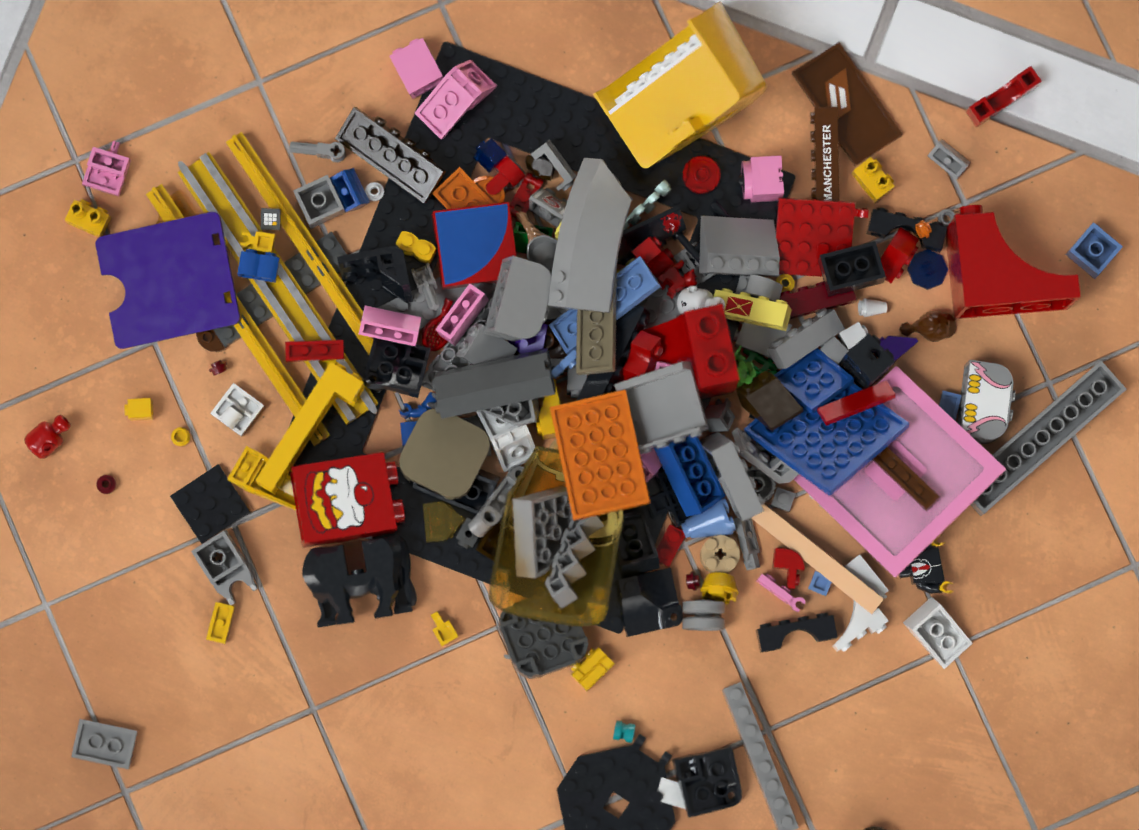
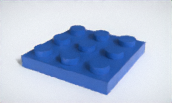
M818 348L774 375L792 397L811 414L854 383V378Z

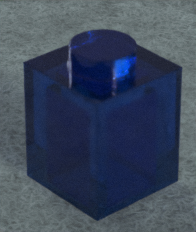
M491 138L486 143L482 141L476 147L477 152L474 158L490 173L495 169L494 166L507 156V153Z

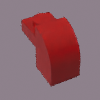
M774 549L772 569L787 570L786 588L794 590L795 586H799L800 574L796 573L797 571L803 572L805 570L804 562L801 556L793 550Z

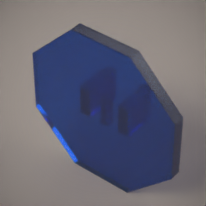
M927 249L913 256L907 271L913 284L929 290L942 285L948 268L942 255Z

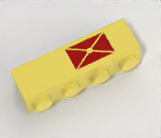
M722 288V291L715 290L714 297H721L725 302L724 312L726 319L782 331L787 330L792 312L787 302L783 300L769 301V298L764 296L754 298L745 292L735 294L732 290Z

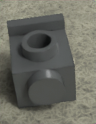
M468 517L457 534L456 539L459 540L457 544L463 548L468 549L470 547L473 549L479 537L474 534L470 538L465 536V533L470 531L468 524L471 522V519Z

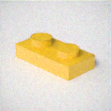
M215 602L206 640L226 644L235 606Z

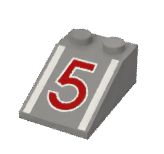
M540 188L530 196L529 210L553 226L558 227L562 221L568 200L564 198L560 200L552 190Z

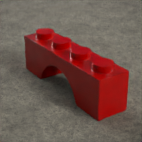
M1030 66L997 91L971 105L966 113L975 126L978 127L1038 87L1042 80L1032 66Z

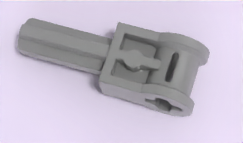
M292 141L289 147L291 153L316 155L317 158L330 159L335 163L343 161L346 156L344 146L339 142L310 144ZM336 149H339L340 153H338L337 156H334L333 152H335Z
M429 263L417 269L412 268L411 272L419 294L424 293L429 309L436 311L440 307V303L434 289L438 287Z

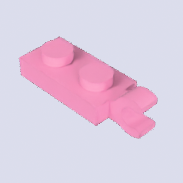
M761 574L756 582L791 606L795 612L800 611L795 605L797 601L803 604L806 603L801 597L793 598L790 595L791 591L785 586L779 587L775 584L776 580L769 574L765 576Z

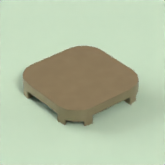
M429 409L419 417L401 452L399 459L400 470L407 480H411L445 496L446 499L461 498L471 490L488 456L490 448L489 437L480 427L457 416L441 419L440 413L437 414L436 409Z

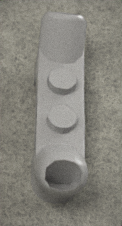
M513 466L509 469L507 475L468 524L469 530L474 535L484 537L500 520L505 511L506 503L526 468Z

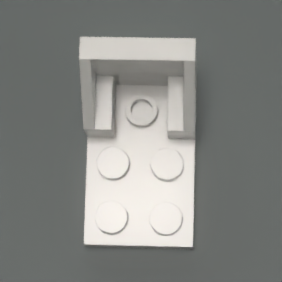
M476 411L504 473L513 466H520L531 461L534 455L539 457L527 425L518 427L483 411Z

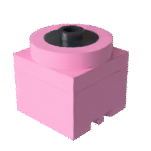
M782 156L751 157L750 161H742L739 186H742L744 199H750L751 202L778 201L779 197H783Z

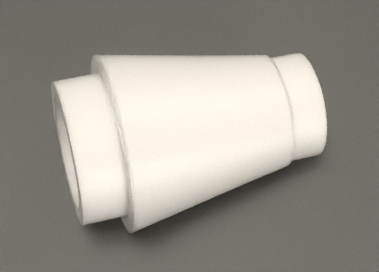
M865 298L858 302V313L860 316L869 317L887 312L886 302Z

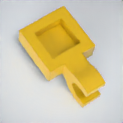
M437 611L431 614L437 626L432 630L441 646L458 637L449 620L444 623Z

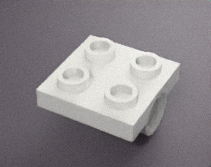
M233 383L210 414L242 437L265 406Z

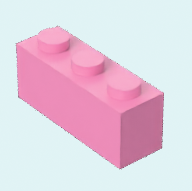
M469 284L435 330L442 338L456 346L489 299L485 293Z
M364 306L359 335L416 346L421 317Z

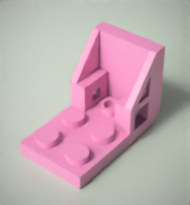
M471 60L456 65L445 75L416 110L415 114L440 139H443L466 111L473 109L497 85Z

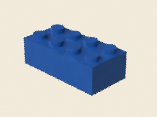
M690 435L685 437L683 442L674 443L672 441L668 443L669 446L661 449L654 447L686 517L702 514L725 497V493L698 437L691 438Z

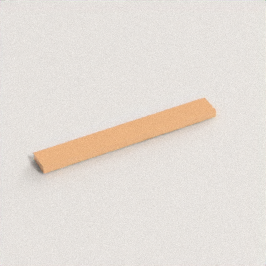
M765 503L762 505L764 511L752 517L755 522L789 549L798 553L804 561L868 612L873 614L884 600L882 596Z

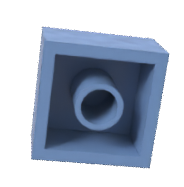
M1093 222L1065 255L1095 279L1123 246Z

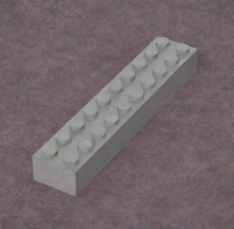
M1102 361L1098 362L992 455L1006 470L971 504L980 516L985 514L1126 390L1124 385Z

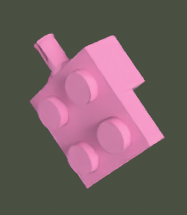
M112 141L110 151L92 148L87 163L88 167L82 182L83 186L119 197L131 163L129 158L117 154L119 142Z

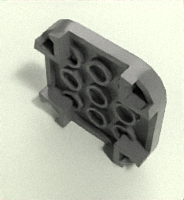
M549 590L546 593L521 602L511 603L500 614L499 630L513 667L518 674L525 678H540L580 662L586 655L588 640L584 634L573 602L561 609L552 598Z

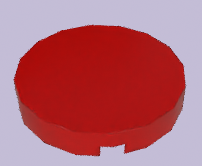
M696 156L685 164L683 181L691 192L706 194L716 188L720 180V169L712 158Z

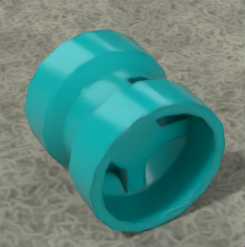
M616 720L613 739H624L626 742L632 743L636 724H624L622 721Z

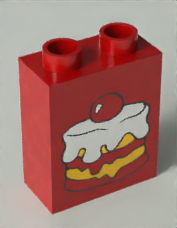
M384 452L291 467L290 478L302 548L393 534L397 529L396 523L405 522L402 500H392L390 485L398 484L395 461L385 462Z

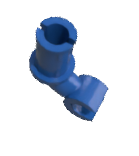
M429 392L423 403L418 405L416 409L411 408L407 403H403L408 411L403 413L399 410L400 415L403 418H419L424 412L432 409L427 406V403L435 404L437 400L432 396V392Z

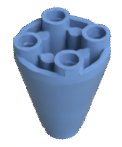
M721 499L702 514L692 515L685 520V523H681L685 538L733 534V531H736L732 516L728 517L727 515L730 512L726 499Z

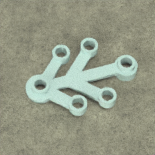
M666 180L662 181L654 189L656 192L652 193L643 204L638 205L626 218L624 230L629 227V223L633 226L642 219L639 215L643 211L647 214L656 207L653 203L660 195L665 197L672 190L670 188L671 185Z

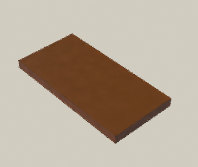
M838 42L794 70L792 75L814 107H828L825 82L846 68L851 110L838 118V142L854 166H856L903 134L841 43Z

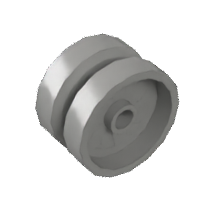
M713 600L684 601L683 613L694 615V617H685L682 620V629L694 631L725 630V620L720 617H713V615H721L725 612V602Z

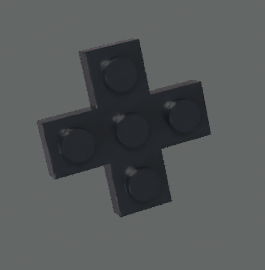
M663 469L655 474L661 492L650 496V504H647L652 517L669 510L674 526L679 527L681 523H685V520L691 516L686 517Z

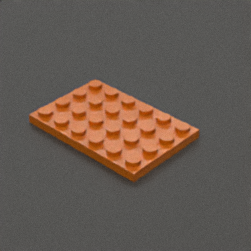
M626 389L550 407L574 521L650 504Z

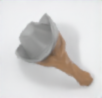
M520 211L516 213L517 220L527 232V259L545 266L552 276L557 240L540 232L529 221L525 212Z

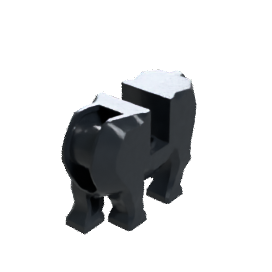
M396 535L362 541L367 572H364L363 569L352 570L350 575L348 573L344 544L310 549L303 563L302 577L311 590L313 597L317 599L321 610V617L317 622L318 628L355 622L350 600L360 598L369 593L376 595L379 601L378 608L374 613L375 619L393 616L392 605L394 600V615L413 611L412 606L417 601V594L410 579V554L404 538Z

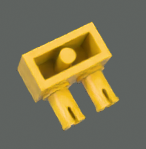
M870 157L854 169L851 175L872 201L876 203L893 190L894 180L889 174L885 175L881 170L882 166L878 160H873Z
M74 199L65 218L66 223L96 237L103 236L111 220L110 215L107 214L108 211L101 207L95 209L90 206L91 203L80 199V201Z

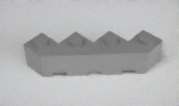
M572 513L570 515L569 527L564 531L560 542L562 544L560 551L556 553L551 566L553 570L545 582L552 598L561 609L578 599L571 584L587 574L579 560L596 550L588 536L604 527L599 515L576 521L573 520Z

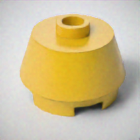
M721 572L707 574L700 589L702 600H707L708 598L714 601L725 602V604H729L730 600L736 602V596L739 594L735 577Z

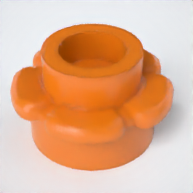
M923 220L915 224L919 238H929V233L932 232L930 224L928 222L925 223Z

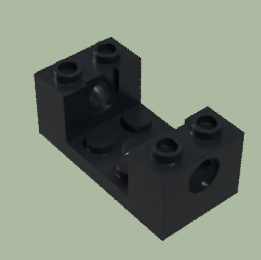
M870 333L851 348L838 364L854 378V383L863 390L871 387L895 363L893 354L888 349L884 350L880 346L881 341L875 335L871 336ZM875 351H876V352L878 353V355H879V358H878V359H877V358L875 357V355L873 354Z

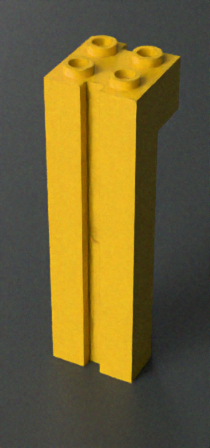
M330 362L255 481L258 485L272 494H276L290 472L291 467L299 458L335 399L339 398L354 407L365 389L361 376L354 372L352 375L349 374L346 367L338 362L336 364Z

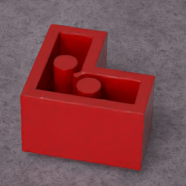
M901 227L880 258L886 276L885 280L889 283H892L895 278H900L904 272L902 266L904 264L908 266L919 248L916 244L920 239Z

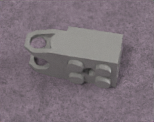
M227 530L222 531L191 551L216 591L225 597L230 605L236 603L231 591L235 581L245 582L253 591L258 589L250 566ZM216 552L223 554L222 562L215 559L217 556Z

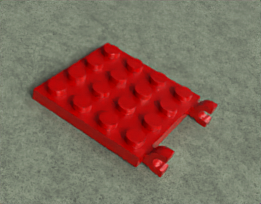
M779 197L776 224V239L780 257L779 274L822 277L818 263L819 256L852 247L854 216L868 218V208H855V202Z

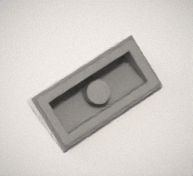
M942 139L928 154L930 159L956 180L970 164L965 157Z

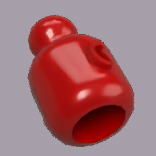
M58 415L52 424L47 421L39 423L25 436L24 442L36 457L45 459L63 443L64 440L61 433L68 431L71 424L63 415Z

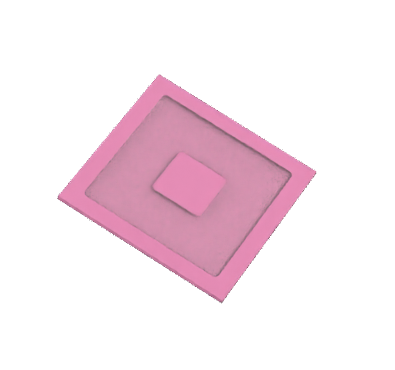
M897 366L879 382L887 380L895 392L894 399L882 404L909 422V428L887 447L933 489L941 499L926 512L872 460L831 496H828L800 474L793 479L895 578L1006 470L1002 464Z

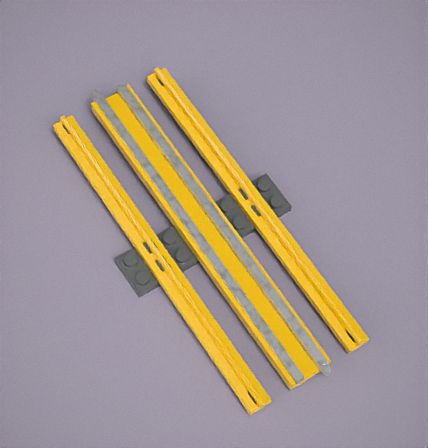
M240 132L236 136L235 134L231 136L232 138L226 141V144L269 208L281 210L280 224L299 253L283 262L277 251L273 248V253L276 254V257L280 258L276 283L249 279L251 285L236 294L240 321L236 325L213 330L225 348L238 339H243L294 417H296L306 402V398L258 326L274 316L290 342L336 340L306 296V294L322 285L368 355H370L374 338L359 335L363 311L338 275L340 268L337 257L347 255L332 232L318 241L314 240L244 134ZM210 152L200 156L198 161L188 167L185 163L179 161L180 171L177 173L204 213L216 212L220 215L226 246L239 264L241 251L246 252V249H253V246L244 248L240 245V242L246 243L249 240L248 237L242 236V232H248L255 236L256 231H263ZM162 184L156 188L154 186L150 192L146 193V196L164 222L184 218ZM230 291L224 293L226 304L232 303ZM345 353L344 360L304 361L317 382L330 362L333 364L338 362L346 367L349 374L352 375L354 372L359 375ZM366 386L354 407L339 398H336L333 402V406L346 425L369 410L373 414H377L376 406L378 402ZM322 422L310 439L314 447L330 437Z

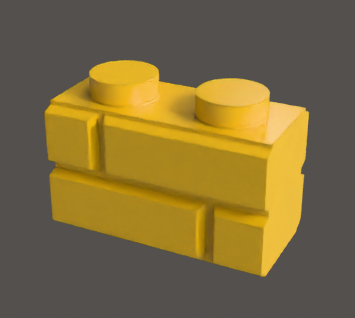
M599 647L596 650L592 648L585 655L587 659L582 664L578 662L571 668L573 671L571 676L585 691H588L615 664Z

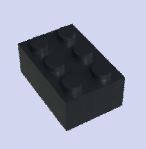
M875 241L819 256L818 263L828 297L882 284L885 281L886 276Z

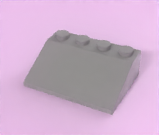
M701 216L699 273L750 276L752 274L762 277L779 276L780 257L774 220Z

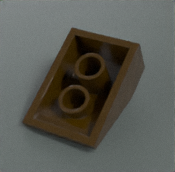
M768 370L753 378L751 384L744 383L736 389L741 406L771 431L803 412L801 406L784 385Z

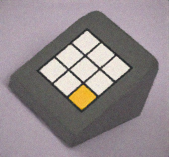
M261 208V230H280L281 210Z

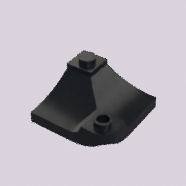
M374 338L363 376L364 385L377 391L386 389L418 398L431 348L417 344L416 346Z
M671 568L615 580L626 637L675 627L682 622L683 613L678 602ZM673 613L677 616L674 621L671 619V614Z
M731 746L672 759L688 818L730 808L741 801L742 790ZM729 792H733L734 797L732 799L728 798Z

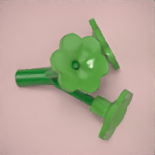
M741 345L734 353L735 361L739 362L737 370L740 380L737 388L744 383L751 384L753 378L766 371L745 360L746 357L740 354ZM769 371V372H771L773 375H775L778 371Z

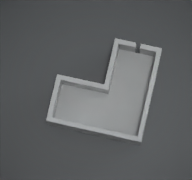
M714 432L700 439L706 455H712V457L708 458L724 489L735 515L742 521H745L763 512L762 505H764L760 494L757 495L756 491H754L756 487L755 482L746 473L748 467L745 461L741 460L738 456L740 450L736 442L733 443L732 440H729L728 437L719 432Z

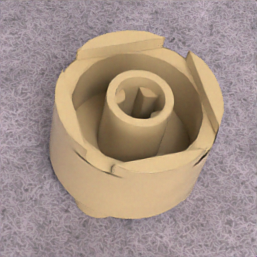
M716 535L709 538L700 551L701 564L710 573H729L736 567L740 558L737 543L725 535ZM719 550L722 554H725L721 560H719L718 556H715Z

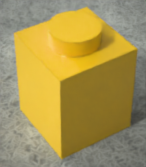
M151 398L127 399L128 404L124 405V412L130 421L153 420V400Z

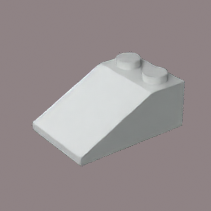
M932 597L903 622L943 669L973 644L942 605Z

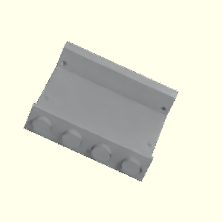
M679 362L614 384L616 392L625 389L627 391L637 443L641 454L652 452L651 448L657 447V449L665 448L672 441L674 443L683 442L685 437L690 435L691 438L701 436L703 431L709 430L690 362Z

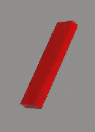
M886 380L817 408V412L827 426L895 398V392Z

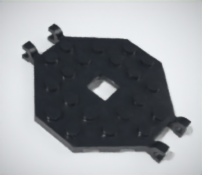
M639 734L632 746L578 756L557 788L565 830H670L676 822L673 806L660 802L663 796L658 791L661 777L667 779L665 766L672 755L665 751L659 762H656L639 750L646 739ZM613 792L629 802L619 819L603 809Z

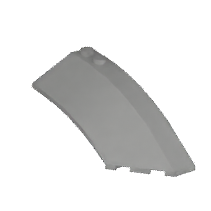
M584 158L570 191L555 250L548 306L563 309L611 312L618 253L626 218L633 199L626 193L622 184L611 173L603 159Z

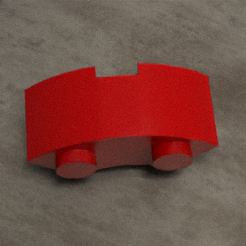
M649 236L632 250V253L637 258L641 256L657 278L674 264V254L669 248L664 249L656 236L653 238Z
M642 330L631 342L630 355L623 367L624 381L655 371L657 361L663 352L661 338Z

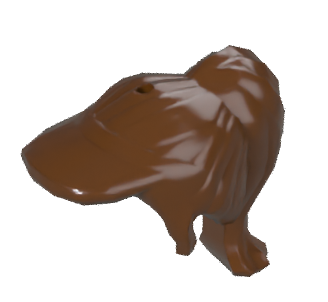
M929 311L912 325L908 322L903 323L899 330L905 336L917 332L931 342H938L955 334L956 322L949 313Z

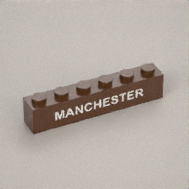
M838 106L815 107L813 112H810V124H814V131L810 133L811 143H814V150H811V161H814L815 169H811V180H815V188L811 190L812 199L839 201Z

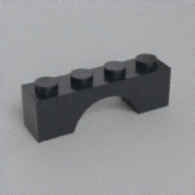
M884 208L873 209L866 234L884 239L891 231L901 227L912 231L919 238L915 224H918L921 220L925 221V219L919 217L908 218L906 214L895 212V214L888 213V210ZM932 222V224L929 223L932 230L929 233V238H919L922 249L940 253L947 227H943L942 223Z
M827 612L817 614V618L809 619V616L797 618L798 622L790 623V619L779 621L777 626H771V623L762 624L760 629L756 630L760 653L781 649L783 639L792 631H805L812 635L816 642L837 639L834 616H828Z

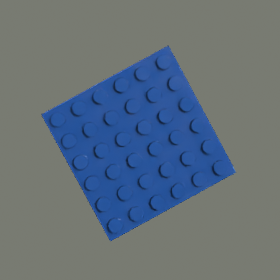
M853 383L826 404L863 389ZM879 404L826 426L817 411L811 414L801 406L803 409L801 414L773 431L769 430L757 419H754L747 425L744 431L755 442L828 496H831L908 429L909 422L884 404Z

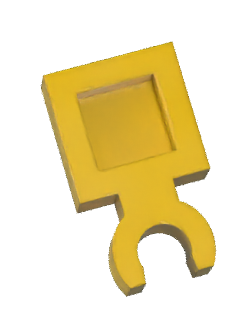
M256 231L255 236H252L248 232H242L243 237L249 238L246 243L240 242L242 247L248 248L253 246L252 250L257 252L273 253L275 234Z

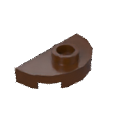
M214 330L196 333L199 344L205 350L210 352L225 350Z

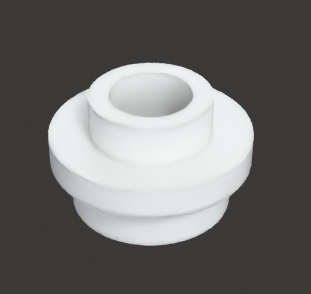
M372 182L366 186L365 193L370 201H379L384 195V189L381 184ZM374 188L378 190V193L375 195L371 193V190Z

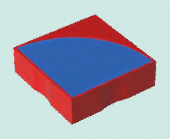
M509 202L432 212L435 242L439 254L438 265L442 290L467 287L469 284L497 283L502 260L516 256Z

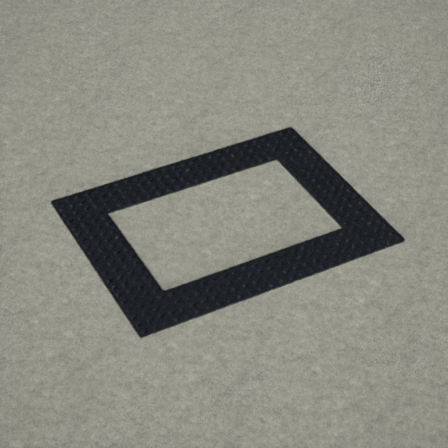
M448 42L442 44L436 58V63L444 77L456 65L471 60L497 86L473 109L466 111L445 138L440 139L415 113L404 138L413 140L416 143L415 147L419 150L425 149L431 153L430 158L434 160L433 162L446 171L435 190L459 167L471 178L486 139L495 140L529 154L550 140L573 171H579L584 158L603 159L611 173L622 184L624 190L644 198H648L652 193L656 192L654 189L662 181L666 180L671 185L670 188L672 190L665 197L660 195L655 202L670 208L678 205L681 212L697 218L698 221L690 239L691 244L700 241L701 216L721 217L711 206V203L715 200L733 218L774 220L776 230L778 201L751 202L750 199L743 198L742 186H739V175H741L742 161H750V157L699 138L651 167L643 168L639 165L595 98ZM435 88L422 94L416 110ZM543 154L542 156H540V157H543V158H547V156H546L545 154ZM696 156L712 158L720 169L718 185L713 191L706 194L691 192L683 181L685 164ZM781 170V173L783 172L782 181L784 184V195L782 198H788L795 175ZM388 178L384 188V195L378 203L359 252L396 246V241L401 231H407L414 234L419 240L429 241L436 247V254L431 264H429L433 273L439 259V254L435 242L432 212L446 210V208L433 194L427 203H423ZM404 254L412 291L417 286L411 269H417L426 264L419 262L414 256ZM689 258L696 268L695 259ZM679 269V273L684 276L683 271ZM380 274L370 278H358L346 283L347 289L362 311H364V306L377 308L398 298L383 288ZM716 274L704 283H699L697 288L707 289L712 293L713 297L715 290L722 291V288L732 290L735 293L740 275ZM336 308L328 329L336 340H344V353L363 378L369 355ZM726 319L732 343L740 322ZM310 373L302 393L306 400L318 383L312 373ZM369 388L378 402L376 406L378 412L386 389L377 391ZM711 398L701 399L704 412ZM332 404L321 421L330 437L315 447L309 440L293 466L367 455L363 453V448L377 414H373L369 410L346 425ZM396 466L398 484L390 485L392 500H402L405 522L396 523L397 529L395 533L372 537L373 539L400 535L407 543L410 554L526 599L548 591L545 582L553 570L551 566L549 571L537 578L518 577L515 566L516 554L508 568L505 569L475 550L482 537H479L473 549L470 547L465 549L457 544L459 540L456 539V536L467 517L472 520L477 514L412 488L414 482L407 480L402 474L400 467ZM654 475L646 483L649 497L661 492ZM647 504L619 510V515L643 509L654 544H656L668 511L652 517ZM506 510L504 511V513L502 514V517L500 518V520H502V521H504V522H505V520H506V514H507ZM609 514L599 515L601 521L608 519ZM508 516L507 520L513 525L514 521ZM471 531L465 533V536L468 538L473 535ZM611 538L597 539V541L596 539H590L593 544H599L603 541L604 544V542L611 541ZM613 546L595 548V551L579 560L587 574L571 584L578 599L573 601V606L579 619L620 634L624 624L615 580L623 578Z

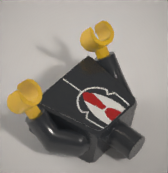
M937 537L899 574V578L910 577L912 585H916L919 590L929 594L942 592L951 594L953 591L947 590V586L953 583L945 581L939 549L935 547L942 546L945 542L939 543Z

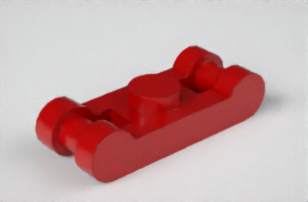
M529 172L526 173L509 205L511 216L516 218L517 222L519 221L517 220L516 213L519 211L515 210L516 205L523 208L522 212L527 214L530 196L544 184V180L534 178L533 174ZM529 183L535 186L533 191L526 188Z

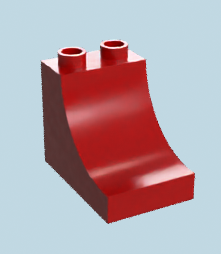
M982 205L960 207V213L955 214L947 226L945 236L954 319L1068 310L1081 298L1078 274L1058 275L1048 273L1023 261L1003 239L998 229L994 212L983 213Z
M723 304L685 311L670 321L643 329V331L661 338L663 352L658 361L672 365L679 362L691 363L700 399L734 392L740 379ZM624 375L619 378L617 383L624 381Z

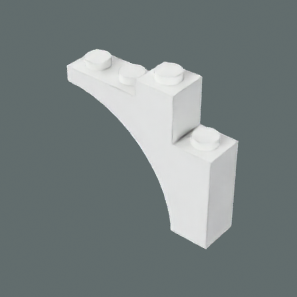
M860 554L844 566L884 599L887 597L885 593L889 590ZM854 600L853 612L848 627L840 639L832 646L837 652L839 650L844 652L852 646L850 642L854 638L859 640L867 634L865 629H868L871 634L875 631L879 634L887 627L885 623L889 620L879 608L871 614Z

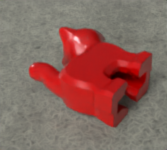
M683 260L668 267L663 274L657 277L662 290L665 288V285L670 286L666 294L671 299L685 287L697 285L695 269H691L684 276L679 273L678 270L684 266Z

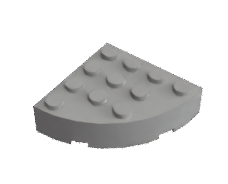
M558 486L513 499L515 566L518 577L537 578L550 570L556 553H559L562 545L560 542L565 529L569 527L571 521L569 518L572 513L565 486Z

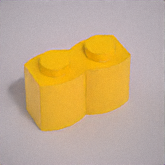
M401 231L396 241V247L403 250L405 255L414 256L419 262L424 264H431L436 254V247L431 242L419 240L414 234L407 231Z

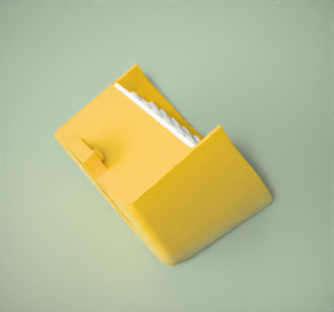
M721 1L700 15L688 20L689 26L610 85L593 94L639 165L643 168L651 167L715 129L751 105L767 89L765 80Z

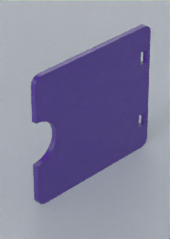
M208 212L105 235L96 240L95 245L101 275L114 276L125 287V299L122 305L109 313L114 342L118 348L126 349L236 325L240 321V312L221 217L218 213ZM213 234H219L221 245L214 244ZM230 291L232 303L226 304L224 293Z

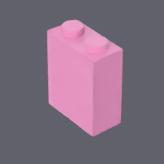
M423 38L411 41L408 46L398 48L390 55L412 99L435 88L444 78Z

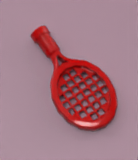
M445 298L441 314L431 319L422 331V344L424 347L431 348V351L440 350L447 343V340L440 337V335L436 336L438 332L435 329L438 326L437 323H441L454 302L450 298Z

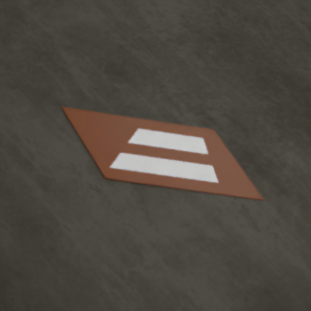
M845 68L825 82L828 107L838 106V118L851 110Z

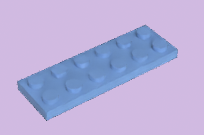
M641 256L617 273L616 320L661 287ZM569 309L549 324V327L567 355L574 349L577 350V310Z

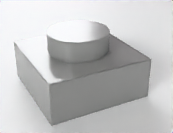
M777 487L771 506L789 512L795 493Z

